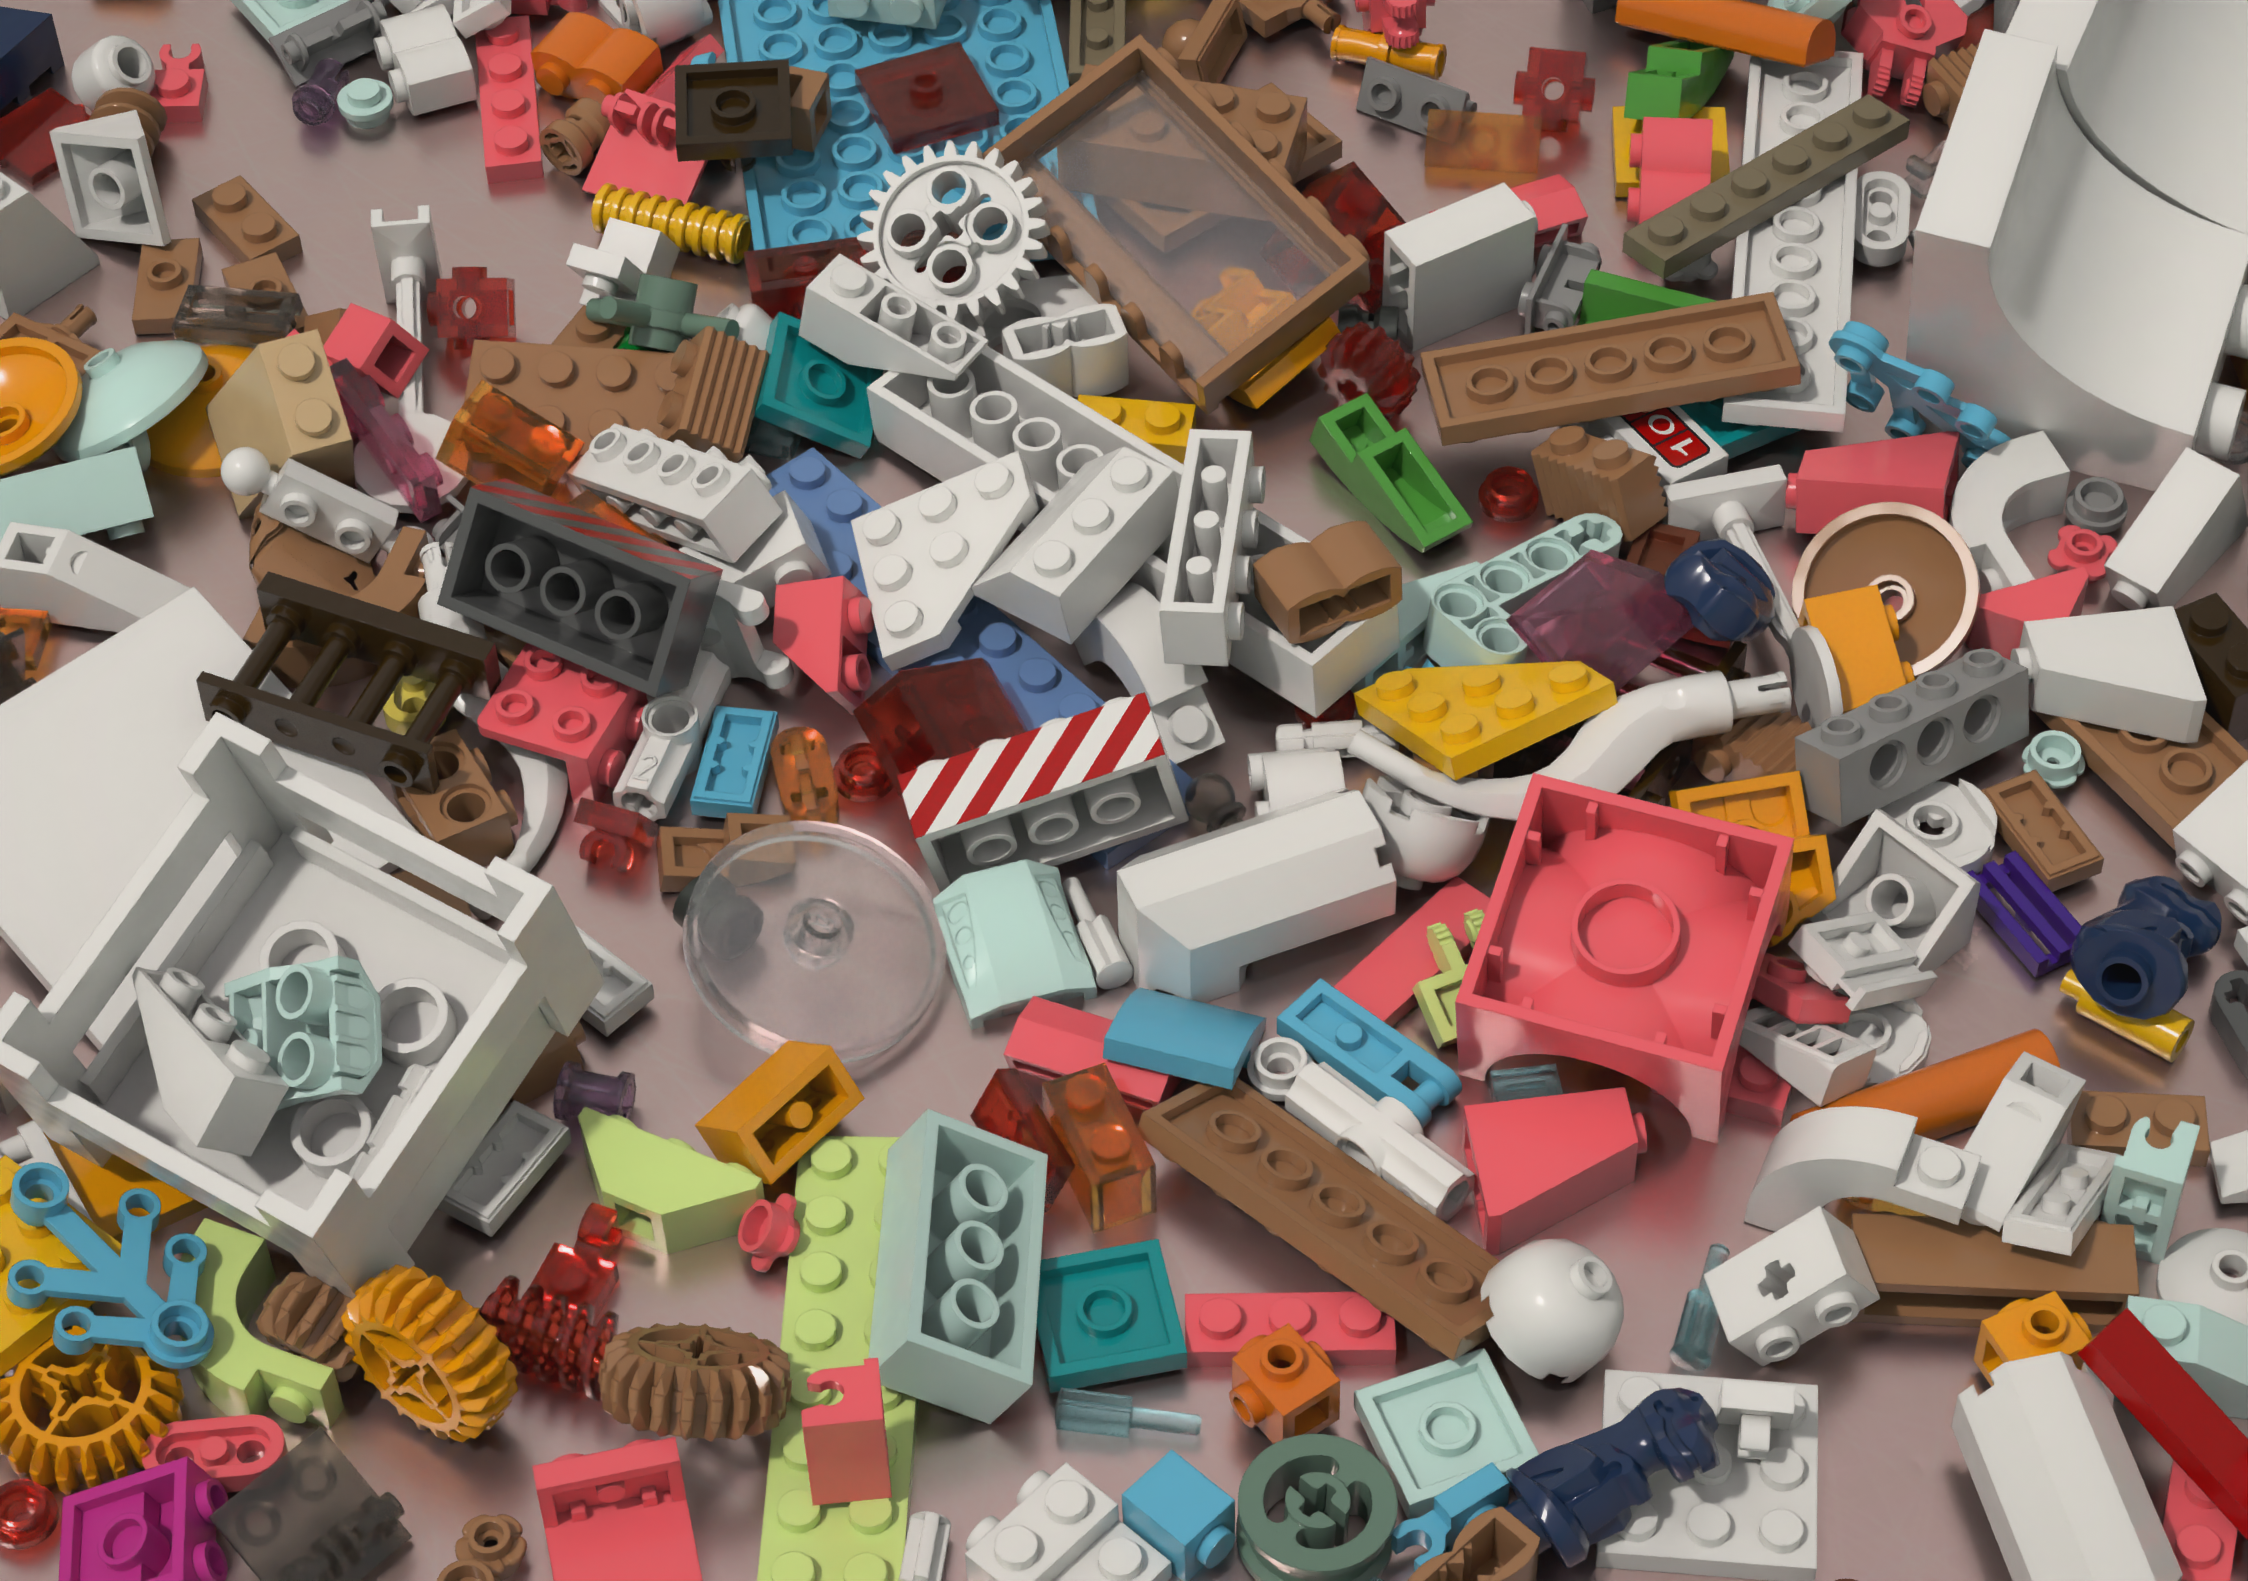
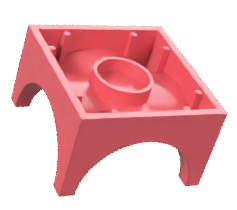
M1533 773L1455 1001L1459 1075L1485 1081L1491 1065L1504 1058L1523 1054L1558 1055L1592 1062L1628 1075L1654 1089L1668 1099L1684 1115L1689 1123L1692 1137L1718 1144L1725 1122L1728 1094L1739 1042L1759 970L1772 935L1782 936L1788 917L1794 838Z

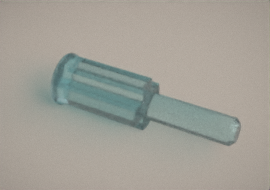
M1720 1243L1713 1244L1709 1248L1699 1288L1687 1293L1674 1344L1669 1353L1671 1360L1677 1366L1686 1370L1702 1371L1711 1364V1354L1719 1329L1720 1318L1704 1274L1728 1260L1730 1251L1725 1245Z
M1063 1387L1059 1391L1055 1405L1056 1430L1129 1438L1130 1428L1197 1436L1201 1431L1202 1418L1196 1414L1133 1407V1396Z

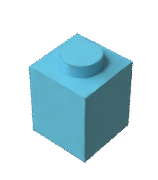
M1172 1449L1122 1494L1123 1523L1170 1560L1172 1573L1181 1581L1191 1580L1204 1567L1211 1569L1217 1566L1229 1554L1235 1543V1500Z

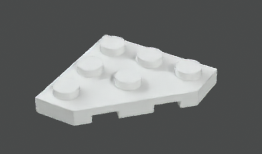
M1015 451L851 520L868 598L871 602V611L882 658L891 671L939 653L951 646L962 629L958 619L973 596H975L972 586L1003 553L1018 527L1025 529L1038 512L1039 507L1028 466L1019 451Z

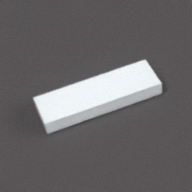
M2063 1143L2058 1145L2004 1218L2002 1242L2071 1256L2103 1210L2117 1154Z

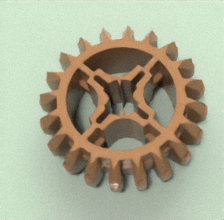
M681 1322L673 1326L656 1323L650 1328L635 1327L628 1332H622L614 1336L612 1342L605 1345L604 1360L600 1361L598 1381L600 1384L602 1409L613 1415L615 1420L621 1424H631L637 1431H654L659 1437L666 1435L679 1436L685 1441L690 1438H704L710 1442L714 1438L737 1440L742 1435L755 1437L764 1433V1430H771L779 1426L780 1420L785 1418L787 1402L791 1400L792 1390L788 1354L777 1347L776 1344L768 1339H758L752 1332L738 1333L733 1331L731 1327L720 1329L709 1327L706 1323L701 1326L686 1325Z

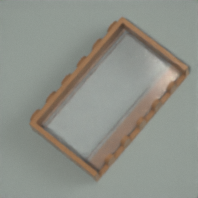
M1141 34L982 153L984 160L994 148L999 149L1004 158V166L1016 160L1024 172L1021 179L1027 177L1033 179L1038 189L1034 197H1041L1047 208V212L1039 217V219L1045 220L1050 229L1049 236L1037 239V241L1044 245L1045 249L1098 304L1116 305L1131 338L1207 416L1219 407L1218 403L1358 293L1362 292L1364 294L1370 290L1368 269L1370 257L1362 243L1351 234H1347L1344 237L1332 225L1331 217L1321 202L1313 196L1305 198L1293 186V180L1286 168L1275 158H1271L1268 161L1256 149L1255 142L1247 129L1238 121L1229 123L1218 112V106L1208 90L1198 83L1192 86L1181 75L1180 67L1174 57L1163 47L1155 49Z

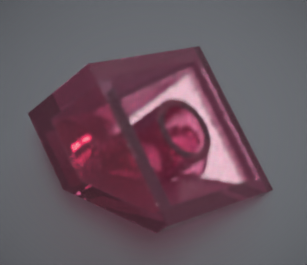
M1590 550L1506 619L1508 624L1541 662L1581 661L1613 681L1616 693L1694 627L1687 609L1667 595L1664 576L1660 572L1595 550Z

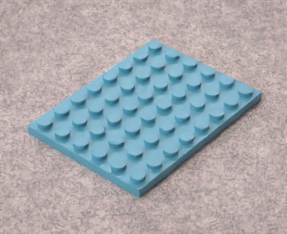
M717 0L726 63L789 59V66L824 72L829 75L832 117L814 152L793 149V155L757 157L755 166L746 172H742L760 294L806 289L839 253L864 267L860 258L870 251L862 248L857 240V235L871 231V229L864 224L860 213L868 210H878L869 192L870 190L888 191L890 186L883 175L886 170L899 177L906 172L902 163L903 156H908L918 165L924 162L923 148L926 145L930 146L936 157L944 156L948 140H953L960 155L965 154L972 141L977 142L983 153L1070 87L1051 0H946L937 29L913 28L904 25L829 16L828 0ZM1056 148L1039 162L1059 181L1058 153ZM965 188L951 189L944 195L941 203L951 204L957 202L964 195ZM1070 192L1099 222L1093 195ZM984 198L981 204L991 201V198ZM998 223L990 226L983 234L982 239H997L1003 235L1007 224ZM911 231L904 237L901 246L909 247L917 244L923 238L925 231ZM951 231L950 233L947 234V235L952 236V237L955 238V239H957L959 236H961V235L955 234L953 231ZM1047 251V258L1040 260L1030 259V262L1053 260L1055 258ZM926 266L917 268L918 273L926 270ZM955 266L946 272L966 270V266Z

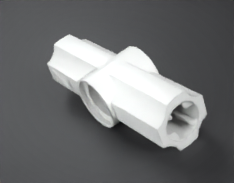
M699 649L689 685L654 698L643 709L641 716L643 732L613 791L615 807L624 811L632 821L653 825L657 819L666 818L686 775L694 772L700 766L703 755L702 741L712 722L716 705H720L731 682L730 666L717 659L713 652Z
M1313 1061L1310 1062L1296 1075L1294 1083L1285 1094V1109L1439 1219H1443L1446 1222L1462 1209L1466 1198L1474 1189L1475 1173L1424 1136L1419 1120L1407 1106L1399 1100L1387 1096L1376 1101L1327 1063L1316 1064Z

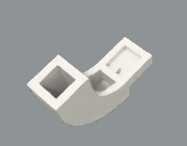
M2044 431L2008 440L1985 452L1967 468L1954 491L1949 524L1961 535L1974 557L1980 579V595L2034 581L2035 578L2007 534L2023 524L2063 513L2070 470Z
M1128 581L1074 643L1084 666L1094 661H1101L1117 674L1131 696L1143 692L1146 693L1169 759L1178 764L1226 741L1201 684L1208 682L1202 666L1164 663L1159 616L1160 602L1142 586Z
M1861 1106L1831 1107L1816 1110L1792 1120L1775 1136L1751 1192L1744 1222L1776 1232L1818 1206L1824 1208L1826 1204L1841 1198L1866 1197L1886 1201L1959 1225L1982 1156L1914 1134L1918 1117L1905 1113Z

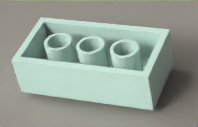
M927 1109L888 1149L868 1358H878L882 1386L988 1424L994 1422L1032 1386L1048 1162L1047 1154Z

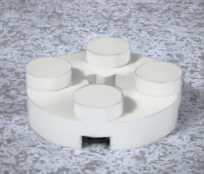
M1959 778L1958 786L1949 782L1937 780L1880 808L1966 873L1973 870L1978 874L1982 871L1983 865L1992 860L1997 829L1996 811L1987 796L1979 788ZM1873 812L1870 813V814H1868L1867 822H1868L1869 818L1871 817V815L1873 814ZM1927 822L1932 828H1945L1942 834L1938 835L1927 834L1919 829L1920 823Z

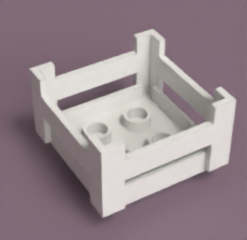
M215 712L177 765L193 793L45 999L36 1008L31 1000L14 991L1 1008L0 1082L51 1140L101 1168L104 1167L111 1155L115 1154L292 1253L310 1277L316 1276L323 1283L331 1287L334 1286L339 1292L353 1299L356 1296L355 1292L370 1277L375 1278L384 1269L389 1270L395 1264L407 1267L408 1269L415 1265L407 1251L555 1032L557 1031L567 1037L570 1035L605 981L552 884L497 856L494 857L487 869L287 766L271 739ZM328 830L504 921V924L499 931H496L333 846L331 843L334 840ZM224 839H226L236 854V860L157 971L165 973L168 968H178L194 975L204 984L203 993L212 1003L230 1013L229 997H225L224 983L269 967L308 963L339 955L359 960L379 994L381 1002L382 1066L363 1094H341L299 1103L276 1111L251 1157L196 1147L165 1112L137 999L87 1069L72 1052ZM413 1064H418L433 1070L361 1178L356 1182L353 1177L349 1176V1172L360 1152H369L371 1147L365 1143L393 1095H401L402 1090L397 1086L407 1068Z

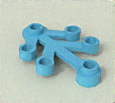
M1849 321L1842 330L1835 331L1830 338L1829 346L1836 354L1834 356L1835 362L1851 374L1846 401L1850 405L1861 411L1872 413L1876 410L1885 393L1884 389L1876 383V378L1889 388L1893 414L1885 426V431L1893 439L1922 435L1926 428V423L1920 418V412L1943 432H1960L1959 445L1962 446L1961 450L1964 453L1961 462L1966 468L1993 447L2011 440L2006 434L1994 428L1998 420L1989 410L1951 397L1950 395L1955 388V384L1947 376L1938 371L1924 369L1887 354L1889 342L1874 328L1860 322Z
M36 1162L19 1169L12 1181L10 1204L13 1212L28 1225L36 1227L46 1226L90 1271L47 1267L42 1262L31 1259L19 1261L11 1267L8 1273L6 1293L9 1300L14 1305L25 1309L41 1306L47 1301L48 1297L122 1303L137 1317L96 1316L91 1310L82 1306H69L62 1309L55 1318L53 1342L57 1349L68 1355L84 1354L91 1350L95 1343L142 1347L153 1361L173 1369L189 1368L202 1362L210 1353L214 1340V1328L204 1310L195 1304L197 1279L204 1271L207 1257V1247L204 1241L198 1236L189 1233L177 1234L167 1241L162 1265L165 1273L171 1279L167 1302H165L146 1283L151 1233L158 1226L161 1211V1202L155 1193L144 1188H134L126 1191L121 1196L117 1211V1224L123 1231L119 1257L67 1205L70 1185L68 1177L60 1168L49 1163ZM42 1198L48 1202H34L30 1199ZM142 1208L150 1214L138 1217L129 1213L128 1210ZM188 1253L195 1257V1260L182 1262L177 1260L174 1255ZM31 1279L38 1282L40 1286L27 1289L20 1286L18 1282ZM80 1326L87 1332L82 1335H71L64 1328ZM180 1335L187 1340L175 1341L169 1339L168 1336Z

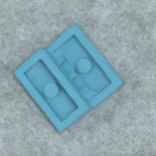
M1140 987L1129 995L1115 1016L1104 1038L1103 1058L1232 1090L1241 1068H1247L1251 1055L1258 1047L1266 1028L1267 1018Z

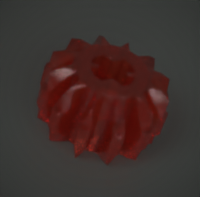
M1361 321L1354 327L1347 326L1341 334L1337 333L1325 346L1326 350L1320 355L1321 364L1317 368L1319 376L1326 381L1323 389L1325 392L1335 396L1338 400V407L1368 393L1386 420L1389 421L1396 414H1401L1412 402L1411 397L1418 391L1416 385L1421 379V375L1412 366L1415 359L1414 356L1404 352L1399 346L1400 339L1392 340L1381 326L1373 330L1368 324Z

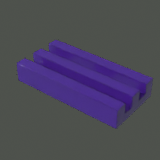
M2016 850L2004 856L2003 864L1998 865L1994 860L1984 864L1982 873L1979 875L1973 870L1967 872L1981 883L1976 909L2035 978L2071 962L2072 945L2082 926ZM1994 887L2015 911V918L1990 891L1991 888ZM2026 931H2032L2050 953L2046 955Z

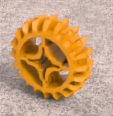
M395 1264L389 1270L384 1269L375 1278L370 1277L355 1292L356 1296L346 1305L347 1310L341 1316L345 1328L342 1334L344 1341L355 1351L356 1356L352 1358V1361L359 1364L365 1371L364 1380L376 1386L381 1392L380 1399L389 1400L397 1408L399 1416L407 1415L414 1420L418 1429L426 1431L430 1428L438 1438L446 1440L450 1437L452 1440L463 1443L468 1438L475 1439L485 1429H491L504 1415V1411L510 1406L512 1398L519 1391L515 1380L518 1372L515 1365L508 1360L511 1354L508 1346L501 1343L495 1335L497 1332L496 1327L487 1324L479 1314L480 1307H472L463 1299L461 1290L452 1291L446 1287L441 1277L437 1275L428 1277L423 1269L413 1266L408 1269L407 1267Z
M72 1326V1329L66 1332L71 1335H82L87 1331L80 1326ZM52 1336L4 1374L5 1378L0 1379V1454L5 1455L6 1460L10 1462L12 1470L19 1475L20 1479L31 1476L33 1484L38 1486L42 1492L57 1483L59 1490L66 1496L73 1494L81 1484H87L89 1489L101 1485L105 1481L128 1476V1471L135 1467L145 1470L141 1458H145L150 1454V1449L145 1442L151 1434L155 1437L164 1438L169 1432L165 1424L182 1421L183 1416L180 1406L184 1405L183 1399L185 1394L181 1380L177 1378L179 1375L178 1369L168 1368L156 1363L142 1347L95 1343L92 1349L84 1354L68 1355L57 1349ZM128 1380L140 1387L134 1404L124 1400L125 1396L122 1389ZM41 1407L51 1410L49 1413L51 1423L45 1431L35 1426L36 1417Z

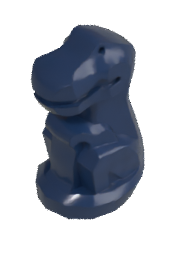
M1718 537L1693 544L1672 561L1666 570L1664 585L1667 595L1672 598L1673 603L1689 624L1714 641H1753L1766 630L1775 616V590L1770 578L1762 566L1744 549Z
M2152 876L2130 881L2125 884L2120 894L2117 908L2082 925L2072 945V970L2092 999L2117 1015L2148 1020L2169 1014L2188 989L2187 958L2210 951L2220 938L2222 919L2219 908L2215 902L2200 900L2189 895L2183 890L2179 882L2166 876Z
M1684 1388L1655 1391L1644 1398L1620 1422L1569 1443L1551 1448L1531 1458L1516 1469L1510 1468L1507 1470L1506 1477L1517 1499L1504 1508L1540 1537L1539 1555L1551 1548L1566 1569H1570L1587 1560L1590 1545L1625 1529L1632 1517L1630 1506H1639L1650 1500L1653 1496L1647 1480L1650 1475L1657 1471L1668 1469L1673 1478L1682 1483L1694 1478L1693 1472L1698 1470L1699 1474H1702L1720 1464V1456L1714 1440V1433L1718 1429L1719 1424L1714 1411L1700 1393Z

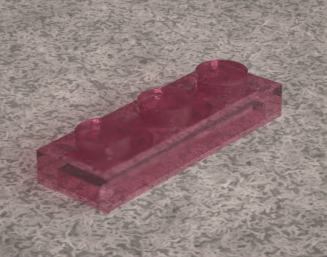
M347 358L331 365V373L347 424L419 521L422 523L441 513L442 508L437 487L443 484V478L431 455L428 452L421 455L418 454L413 447V437L407 424L398 413L392 416L388 414L384 408L385 402L381 391L370 375L361 378Z

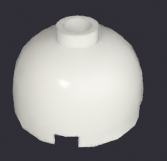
M1388 775L1379 776L1377 784L1371 778L1367 779L1362 793L1382 828L1386 842L1385 846L1376 848L1379 864L1383 866L1392 863L1397 886L1405 889L1421 890L1424 881L1433 883L1444 882L1461 874L1476 859L1491 820L1490 817L1468 813L1439 803L1414 791Z
M1568 1239L1533 1240L1525 1244L1491 1268L1481 1287V1302L1489 1296L1490 1307L1494 1315L1486 1321L1491 1337L1510 1361L1528 1375L1541 1380L1551 1373L1559 1377H1565L1561 1383H1569L1585 1374L1604 1359L1614 1347L1624 1319L1623 1296L1611 1270L1602 1259L1584 1245Z

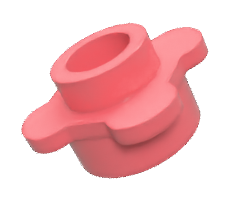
M2066 525L2059 529L2058 540L2060 542L2056 549L2049 551L2047 561L2057 573L2084 566L2089 574L2087 583L2089 585L2106 576L2104 564L2118 545L2115 539L2109 535H2099L2092 530L2081 529L2076 525Z
M783 1193L779 1195L775 1203L765 1199L757 1200L744 1213L738 1229V1242L742 1250L753 1254L751 1265L754 1270L762 1273L767 1272L775 1259L788 1256L797 1246L800 1237V1225L794 1219V1211L797 1205L794 1196Z

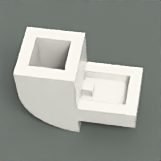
M609 217L598 249L573 243L566 265L584 279L582 282L584 290L579 304L587 306L590 299H602L605 296H613L635 302L640 274L670 278L680 248L659 230Z

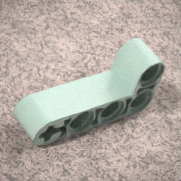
M1584 513L1440 584L1433 590L1430 599L1423 640L1425 652L1441 667L1525 663L1529 645V631L1603 594L1611 588L1623 535L1621 527L1616 521L1605 515Z

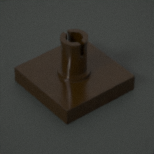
M789 59L676 65L675 119L678 162L720 159L724 169L736 173V158H741L742 172H746L755 166L757 157L793 155Z

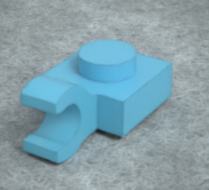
M1491 1462L1434 1497L1433 1510L1421 1517L1408 1519L1400 1523L1393 1530L1391 1549L1395 1554H1398L1413 1545L1425 1547L1428 1552L1414 1560V1572L1431 1558L1445 1552H1451L1457 1536L1471 1520L1490 1509L1508 1505L1510 1482L1495 1464Z

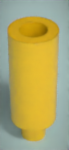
M2072 968L2063 978L2059 988L2060 992L2078 1001L2076 1013L2170 1063L2174 1062L2180 1055L2194 1028L2195 1021L2174 1009L2169 1014L2148 1020L2117 1015L2092 999L2076 978Z

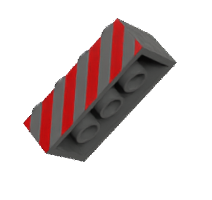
M504 478L470 487L437 604L656 698L689 685L723 569Z

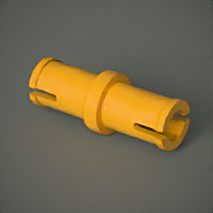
M1340 24L1336 27L1332 36L1330 55L1331 59L1336 61L1343 60L1366 65L1367 57L1371 56L1417 74L1430 77L1431 79L1439 80L1445 68L1447 49L1444 44H1432L1419 41V43H1416V46L1411 48H1392V46H1388V43H1386L1384 34L1371 33L1370 31L1349 28Z

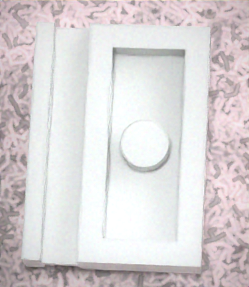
M1875 911L1804 924L1788 943L1804 961L1805 970L1814 980L1828 986L1831 990L1842 988L1850 996L1845 1005L1851 1011L1924 996L1938 978L1932 970L1921 972L1913 964L1918 957L1916 953Z

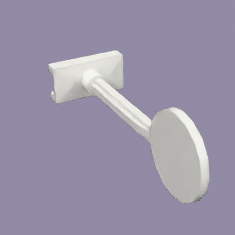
M417 206L418 219L387 222L384 220L382 209H372L371 230L386 303H396L397 324L422 343L421 301L444 299V280L430 206ZM422 361L398 398V415L387 418L369 429L356 445L354 452L355 480L359 491L399 510L401 513H418L435 509L448 502L445 498L448 494L456 497L469 481L473 465V457L467 436L453 422L434 414L424 413Z
M1780 464L1663 486L1662 495L1666 497L1665 501L1668 505L1667 522H1663V524L1701 532L1700 541L1719 537L1744 549L1762 566L1773 583L1775 590V616L1768 626L1774 638L1783 646L1789 658L1792 691L1801 721L1809 722L1813 729L1821 725L1828 718L1842 715L1843 703L1840 682L1828 644L1818 628L1811 625L1800 627L1754 536V531L1784 526L1787 477Z

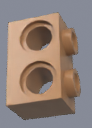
M456 728L433 737L430 744L433 745L440 783L435 793L432 794L411 786L399 787L391 783L394 799L406 819L419 834L483 867L489 865L495 856L501 859L510 856L514 850L511 827L518 824L517 813L507 792L504 789L495 792L491 786V772L482 752L478 747L469 750Z

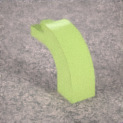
M204 1218L194 1235L204 1241L207 1247L205 1268L197 1279L195 1304L204 1310L214 1328V1340L208 1356L199 1364L190 1367L195 1381L208 1399L228 1416L251 1414L264 1416L268 1408H271L276 1414L287 1421L298 1424L308 1421L331 1429L344 1408L334 1369L264 1344L248 1332L249 1323L255 1310L276 1279L265 1238ZM183 1253L180 1261L191 1262L195 1260V1257L188 1253ZM180 1336L181 1341H186V1340H187V1339L184 1338L183 1336Z

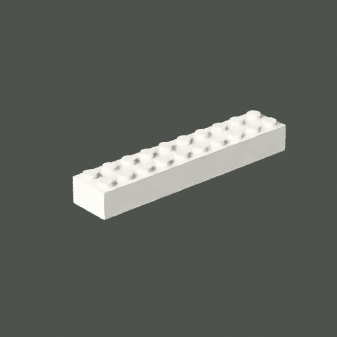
M989 346L982 351L956 381L888 371L866 388L875 440L942 482L1019 451L1028 466L1039 507L1034 518L1086 462L1124 446L1173 469L1178 491L1180 489L1183 471L1182 463ZM1257 510L1259 514L1257 548H1246L1245 556H1251L1252 559L1250 594H1239L1238 602H1244L1245 605L1244 636L1242 641L1232 640L1229 663L1317 718L1400 647L1398 604L1370 619L1355 622L1346 621L1339 628L1319 639L1305 643H1289L1255 597L1253 564L1274 548L1298 542L1310 543V541ZM1018 527V530L1022 532L1024 528ZM1172 533L1129 580L1145 588L1159 602L1162 596Z

